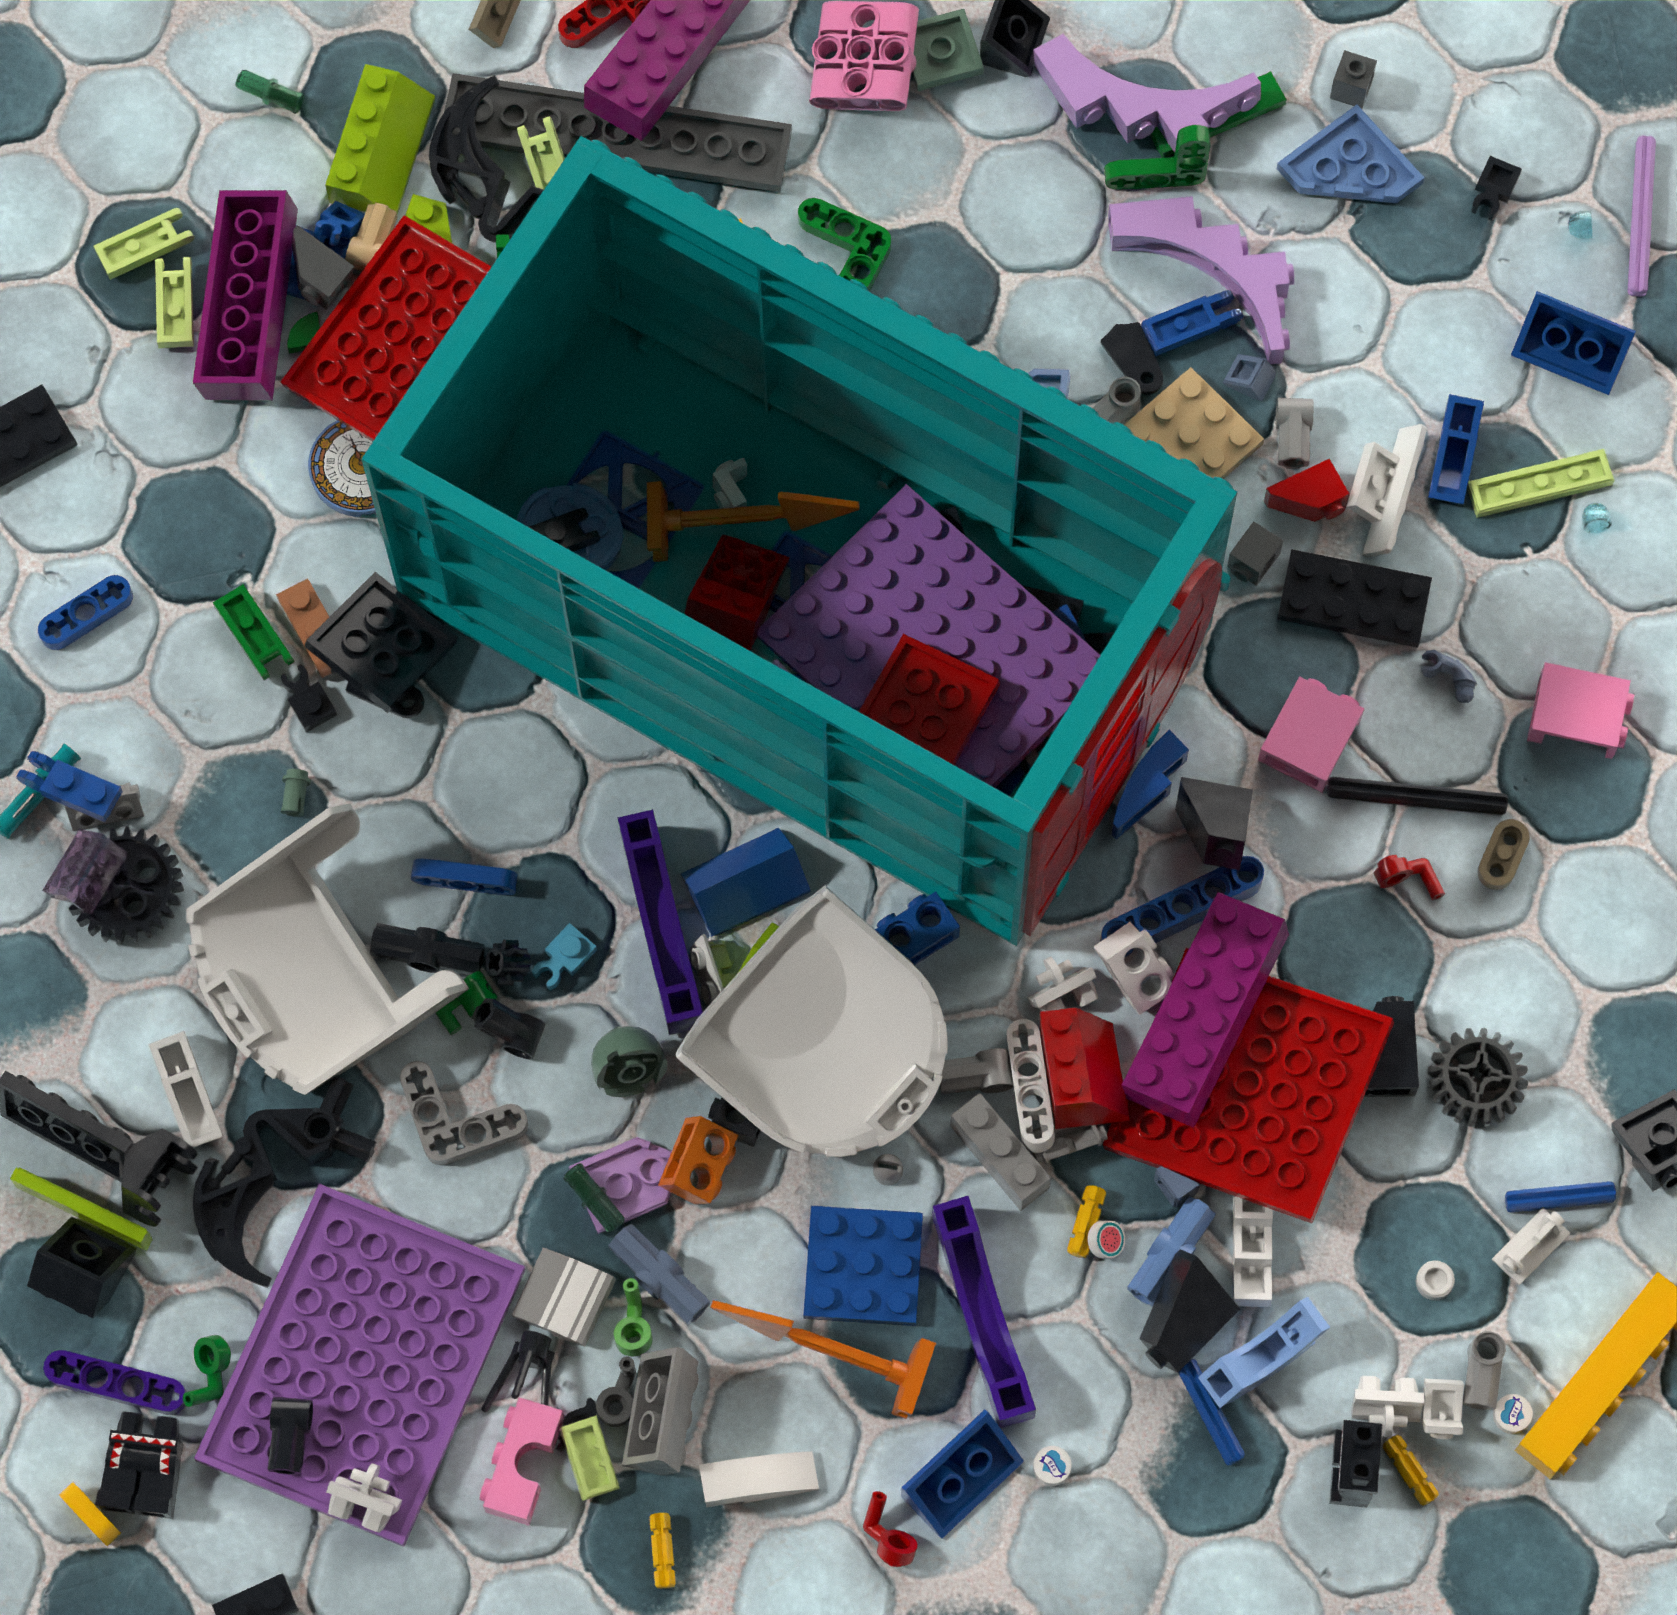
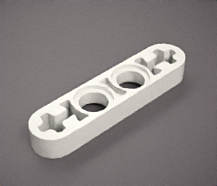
M1019 1019L1009 1025L1006 1036L1021 1141L1027 1150L1033 1153H1041L1052 1147L1055 1141V1133L1040 1031L1033 1021ZM1027 1033L1029 1051L1022 1052L1019 1034ZM1025 1063H1033L1039 1068L1037 1073L1032 1076H1023L1018 1072V1069ZM1029 1095H1038L1043 1099V1103L1037 1108H1028L1022 1102ZM1032 1120L1040 1121L1042 1138L1035 1139L1033 1135Z

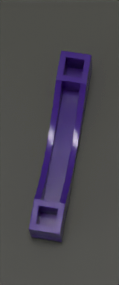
M652 809L617 817L668 1034L672 1035L689 1031L703 1012L674 901L654 811Z
M969 1195L932 1206V1218L996 1423L1000 1428L1034 1419L1036 1407L1000 1306Z

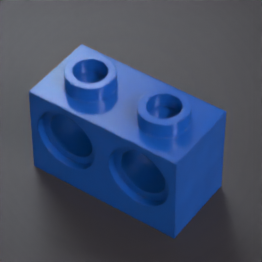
M936 891L929 896H926V894L917 896L907 905V910L897 916L895 913L887 915L877 923L876 926L878 928L875 929L889 942L891 937L896 934L906 935L910 940L908 944L901 947L893 946L914 965L960 937V925ZM926 915H934L939 918L940 923L934 927H927L920 920Z

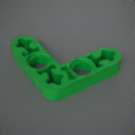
M1189 125L1181 128L1177 134L1174 157L1117 160L1106 164L1104 167L1106 186L1110 189L1124 190L1182 187L1201 184L1206 179L1211 148L1209 129L1202 125Z
M808 198L804 200L798 208L800 227L816 237L850 251L851 254L839 276L848 281L851 279L857 280L870 291L891 251V235L888 230L822 199ZM815 210L819 211V218L815 217L812 221L808 220V214H812ZM832 216V218L830 219L829 228L826 229L825 221L829 222V217ZM850 223L855 230L849 236H840L835 232V227L838 224ZM877 238L882 239V246L877 245L872 253V258L868 256L870 241L874 242ZM856 265H864L869 268L870 274L864 279H856L850 273L851 269Z

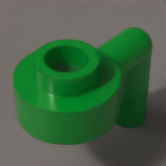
M219 1335L200 1338L194 1346L195 1363L199 1370L207 1375L208 1386L185 1392L183 1402L187 1407L218 1400L223 1396L222 1372L230 1364L231 1350L224 1338Z

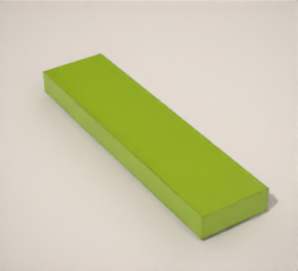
M16 1167L10 1177L16 1188L145 1251L148 1250L153 1241L147 1229L25 1169Z

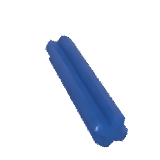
M1612 1181L1513 1190L1506 1192L1505 1206L1507 1211L1511 1213L1541 1210L1542 1208L1553 1209L1613 1203L1616 1199V1188Z
M1191 1359L1178 1373L1222 1458L1227 1465H1233L1241 1461L1245 1453L1222 1409L1219 1408L1198 1377L1202 1374V1371L1197 1361Z

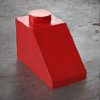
M1329 458L1267 487L1264 503L1268 508L1316 522L1323 518L1330 520L1342 514L1347 506L1350 493Z

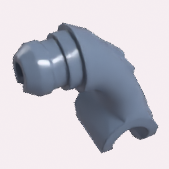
M1428 650L1422 654L1423 660H1430L1435 664V666L1421 668V672L1425 677L1433 678L1439 673H1446L1452 676L1457 701L1460 703L1471 702L1474 698L1473 690L1477 682L1463 664L1436 650Z

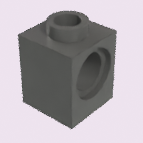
M1344 50L1333 79L1330 99L1352 106L1358 105L1363 109L1373 81L1377 60Z
M1253 521L1230 552L1227 567L1230 568L1231 573L1240 581H1250L1257 586L1280 555L1283 540Z

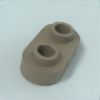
M1507 819L1495 827L1477 871L1479 880L1487 888L1501 890L1512 882L1530 840L1529 831L1522 822ZM1510 836L1515 839L1516 844L1509 846L1505 844L1503 838ZM1491 868H1498L1502 872V876L1494 877L1490 874L1489 870Z

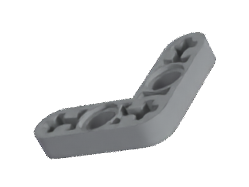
M414 1061L405 1065L401 1071L400 1081L424 1152L433 1164H450L518 1140L527 1132V1115L520 1106L515 1104H506L450 1124L431 1068L424 1062ZM419 1071L421 1076H428L422 1080L427 1095H423L420 1098L416 1085L414 1083H407L412 1080V1073ZM432 1091L435 1093L434 1095H428ZM426 1104L436 1105L440 1111L438 1118L433 1122L422 1121L419 1118V1110L422 1106ZM508 1114H512L515 1119L521 1118L520 1121L516 1122L517 1129L510 1131L508 1126H502L497 1128L499 1136L493 1138V1131L488 1122L489 1120L494 1119L495 1126L506 1122L505 1116ZM475 1125L482 1126L487 1132L486 1138L478 1144L468 1142L465 1137L466 1131ZM459 1131V1138L464 1149L458 1150L457 1143L446 1147L447 1153L444 1155H439L437 1150L431 1151V1149L436 1147L435 1141L437 1139H442L444 1143L456 1141L452 1133Z

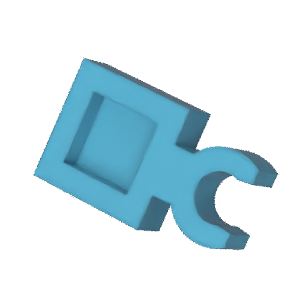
M569 923L545 948V953L551 958L538 962L534 966L532 974L537 978L542 972L550 971L553 976L548 980L546 986L549 990H553L560 983V974L566 970L573 976L597 951V946Z

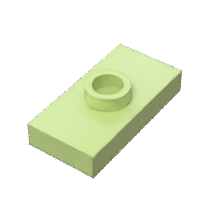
M597 1415L560 1427L559 1430L582 1501L620 1489Z

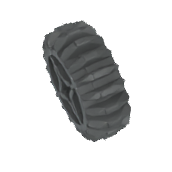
M1467 1028L1464 1032V1039L1455 1032L1450 1037L1451 1043L1443 1040L1439 1045L1442 1053L1434 1052L1431 1060L1436 1065L1429 1066L1427 1074L1434 1077V1079L1429 1081L1428 1089L1440 1090L1432 1098L1434 1103L1445 1101L1446 1104L1442 1109V1113L1446 1115L1452 1109L1457 1113L1454 1117L1456 1123H1459L1463 1116L1469 1117V1127L1475 1126L1477 1118H1481L1484 1127H1489L1492 1119L1491 1115L1497 1122H1503L1505 1119L1504 1111L1511 1115L1515 1113L1517 1109L1515 1103H1522L1525 1097L1520 1090L1526 1089L1528 1086V1080L1521 1077L1527 1073V1066L1516 1065L1523 1057L1522 1052L1511 1054L1510 1050L1514 1043L1509 1040L1504 1045L1500 1044V1032H1496L1492 1039L1487 1038L1488 1032L1486 1028H1481L1478 1037H1475L1471 1028ZM1475 1052L1472 1063L1467 1065L1459 1064L1458 1067L1449 1066L1456 1057L1464 1053ZM1488 1055L1501 1065L1505 1075L1502 1074V1070H1497L1490 1066ZM1479 1064V1073L1482 1074L1481 1078L1484 1079L1476 1092L1477 1083L1473 1081L1474 1077L1472 1075ZM1450 1080L1453 1081L1454 1085L1462 1086L1466 1090L1468 1100L1461 1097L1454 1090ZM1497 1088L1506 1089V1092L1497 1100L1481 1103L1483 1092L1487 1090L1496 1091Z

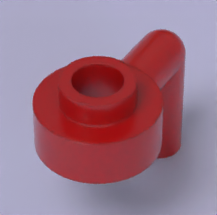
M1390 855L1377 863L1378 868L1373 873L1380 888L1392 887L1403 882L1411 875L1419 874L1432 900L1439 899L1445 895L1429 860L1426 858L1408 861L1406 857L1398 858L1397 855Z
M875 1491L872 1493L863 1529L878 1542L877 1553L886 1564L892 1567L909 1565L914 1560L918 1547L917 1541L904 1531L887 1530L879 1524L887 1496L883 1492Z

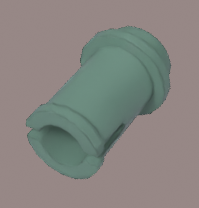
M288 769L286 775L282 777V781L285 783L281 808L282 814L293 817L304 816L306 788L311 784L307 771Z

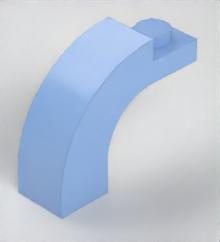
M1306 1297L1297 1302L1275 1323L1254 1339L1220 1357L1198 1378L1219 1408H1222L1250 1392L1301 1356L1315 1344V1340L1325 1333L1330 1326L1309 1297Z

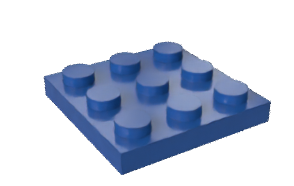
M811 1206L803 1318L916 1326L923 1213Z

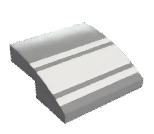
M543 1248L513 1310L512 1316L521 1322L547 1330L555 1337L585 1347L616 1278L578 1260Z

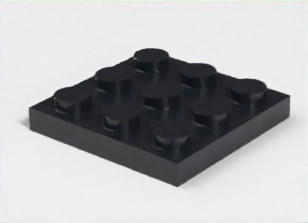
M374 572L306 640L305 648L388 713L456 644L458 637L406 595L399 592L396 587L377 572Z

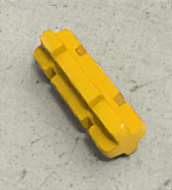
M1087 1185L1085 1187L1082 1201H1085L1084 1205L1080 1204L1072 1234H1075V1237H1070L1067 1252L1075 1257L1086 1258L1089 1255L1088 1233L1092 1225L1099 1221L1101 1209L1098 1207L1099 1205L1103 1206L1106 1197V1190L1095 1185Z
M1399 1434L1394 1435L1384 1442L1383 1449L1389 1458H1394L1393 1464L1410 1489L1414 1488V1496L1420 1505L1424 1506L1431 1503L1439 1495L1437 1489L1432 1482L1428 1483L1426 1480L1428 1476L1412 1451L1408 1452L1406 1450L1408 1445Z
M654 1513L649 1517L650 1530L654 1533V1535H651L653 1566L657 1570L654 1571V1581L656 1588L668 1589L675 1587L676 1584L675 1571L672 1570V1566H674L672 1535L669 1533V1530H671V1520L669 1513Z

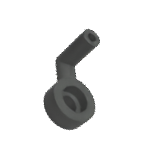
M628 1356L623 1357L619 1362L621 1372L615 1387L603 1390L596 1401V1410L600 1420L611 1427L623 1426L630 1421L633 1398L629 1391L636 1375L634 1360ZM614 1402H618L623 1406L622 1411L617 1415L611 1414L608 1410L609 1406Z

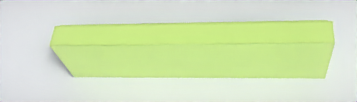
M1601 449L1468 481L1467 490L1476 518L1612 486L1614 478L1605 451Z

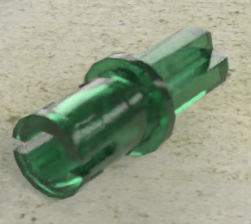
M242 70L236 78L235 86L237 89L261 98L264 104L273 103L294 114H297L302 107L304 93L278 84V80L275 78L268 80L247 70Z
M582 1163L575 1165L564 1175V1181L570 1185L583 1201L581 1204L583 1209L588 1208L607 1232L617 1230L624 1223V1216L607 1197V1189L599 1187Z

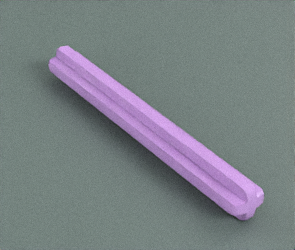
M1644 135L1637 138L1635 150L1628 294L1638 297L1645 296L1648 290L1656 148L1655 138Z

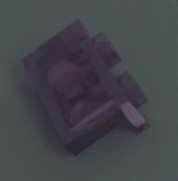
M79 829L42 891L51 898L70 902L83 912L92 914L125 860L127 852L104 834Z

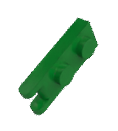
M244 584L213 602L214 608L263 681L270 678L269 672L264 665L281 655L283 661L288 666L295 662Z

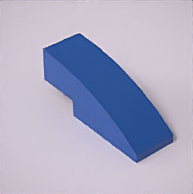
M1449 394L1428 498L1464 504L1484 401Z
M1170 729L1152 745L1138 763L1126 784L1118 803L1111 835L1116 840L1170 795L1172 782L1168 777L1187 762L1189 749Z

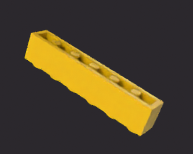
M1657 1271L1514 1450L1550 1480L1557 1471L1563 1476L1578 1458L1572 1453L1580 1442L1588 1446L1601 1429L1595 1423L1603 1413L1610 1418L1624 1401L1618 1395L1626 1384L1633 1389L1647 1372L1641 1367L1646 1359L1651 1356L1656 1360L1670 1343L1664 1337L1672 1327L1677 1330V1286Z

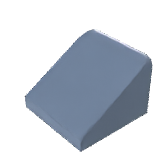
M1238 354L1223 384L1255 400L1262 401L1276 376V372L1267 359Z
M1162 1166L1156 1169L1154 1181L1173 1207H1178L1187 1201L1189 1196L1193 1197L1198 1193L1199 1183Z

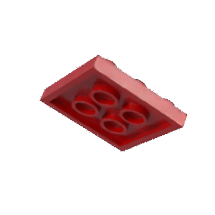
M903 633L859 712L955 766L997 692L1000 680Z

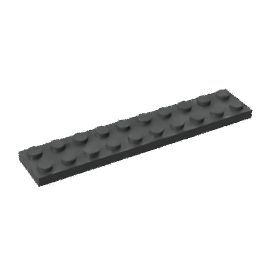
M452 73L445 110L449 106L451 107L468 90L488 78ZM498 80L500 85L492 89L477 107L475 120L477 137L481 146L485 148L524 153L517 127L524 125L528 131L529 138L547 132L543 118L550 116L565 158L579 137L582 136L590 141H601L609 147L612 153L623 159L625 157L634 159L643 167V170L650 173L775 192L781 191L792 134V124L669 106L641 141L585 109L584 93ZM455 128L453 131L454 135H458L460 132L459 128Z

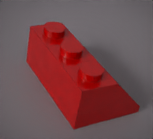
M1077 1007L1041 1011L1040 1038L1055 1129L1129 1121L1113 1023Z

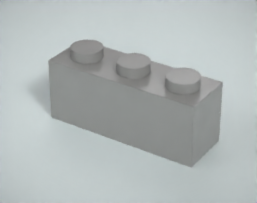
M981 1093L951 1115L950 1127L1020 1211L1050 1188L1051 1177Z

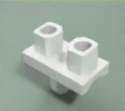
M1049 957L1043 961L1046 971L1037 975L1036 979L1040 986L1051 980L1053 984L1027 997L1031 1006L1039 1008L1040 1012L1066 1009L1060 997L1071 991L1078 1006L1082 1007L1098 999V994L1092 981L1097 976L1092 967L1088 969L1084 967L1064 978L1063 974L1073 969L1071 962L1066 960L1057 965L1055 960Z
M1361 1376L1358 1389H1355L1351 1408L1352 1419H1368L1370 1423L1382 1424L1383 1437H1392L1393 1427H1407V1422H1420L1422 1406H1424V1393H1418L1414 1378H1399L1395 1380L1394 1391L1380 1390L1379 1378L1376 1376Z
M371 1463L367 1472L356 1468L353 1469L350 1479L362 1484L338 1476L335 1482L330 1481L326 1492L331 1494L328 1510L330 1515L347 1520L351 1517L354 1505H361L367 1508L362 1526L375 1532H381L390 1517L399 1511L402 1499L373 1489L376 1488L386 1492L390 1481L378 1477L380 1466Z

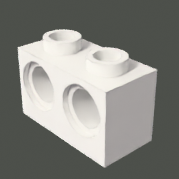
M1129 922L1094 946L1123 996L1139 1015L1165 998L1172 984L1169 977L1174 975V973L1162 956L1158 959L1156 958L1152 950L1157 948V945L1146 929L1139 932ZM1134 948L1133 952L1125 957L1126 953ZM1151 976L1146 983L1142 984L1146 977Z

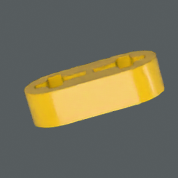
M74 1482L59 1494L64 1502L106 1546L110 1545L121 1534L116 1526Z

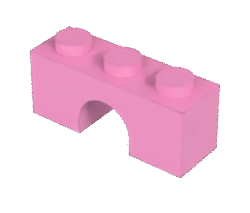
M520 1397L516 1407H509L503 1426L508 1429L504 1443H497L492 1457V1464L496 1465L492 1479H485L480 1493V1500L484 1501L483 1507L486 1513L530 1525L541 1488L539 1483L525 1479L518 1473V1462L530 1450L538 1449L550 1453L554 1452L560 1434L559 1428L562 1427L565 1418L562 1410Z

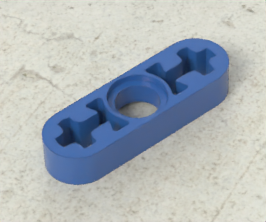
M119 575L108 576L45 616L38 625V634L42 643L51 650H61L125 610L133 600V591L129 582ZM113 587L118 591L121 590L122 597L116 599L114 596H111L109 590ZM100 596L102 602H104L106 606L104 610L101 609L96 597ZM82 605H92L95 608V614L91 619L82 621L76 618L77 609ZM69 615L73 625L76 628L71 629L69 623H67L65 619L66 616ZM55 626L57 629H60L62 635L55 638V636L50 635L49 628Z
M421 858L413 861L410 879L417 884L496 895H513L516 890L518 874L504 868Z

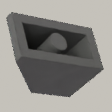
M297 225L293 230L291 244L298 289L309 303L315 306L319 304L327 310L351 281L354 266Z

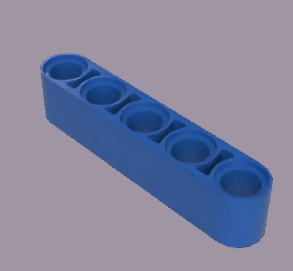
M1243 856L1240 870L1219 867L1108 921L1102 928L1100 942L1129 922L1141 932L1145 928L1140 925V921L1145 918H1152L1159 925L1154 930H1147L1155 943L1181 932L1204 920L1214 898L1209 897L1205 893V889L1208 887H1217L1221 889L1224 895L1239 901H1244L1257 894L1264 877L1263 864L1253 856ZM1242 871H1249L1255 876L1256 880L1245 883L1238 878L1237 874ZM1183 902L1189 905L1191 911L1187 914H1179L1174 911L1172 906L1175 903ZM1134 948L1129 950L1126 953L1125 957L1129 956L1133 952Z

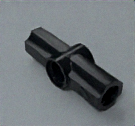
M381 923L376 924L370 948L371 956L405 962L410 967L419 971L437 973L439 970H453L465 975L481 971L485 951L484 944L451 938L444 932L436 929L418 927L416 930Z

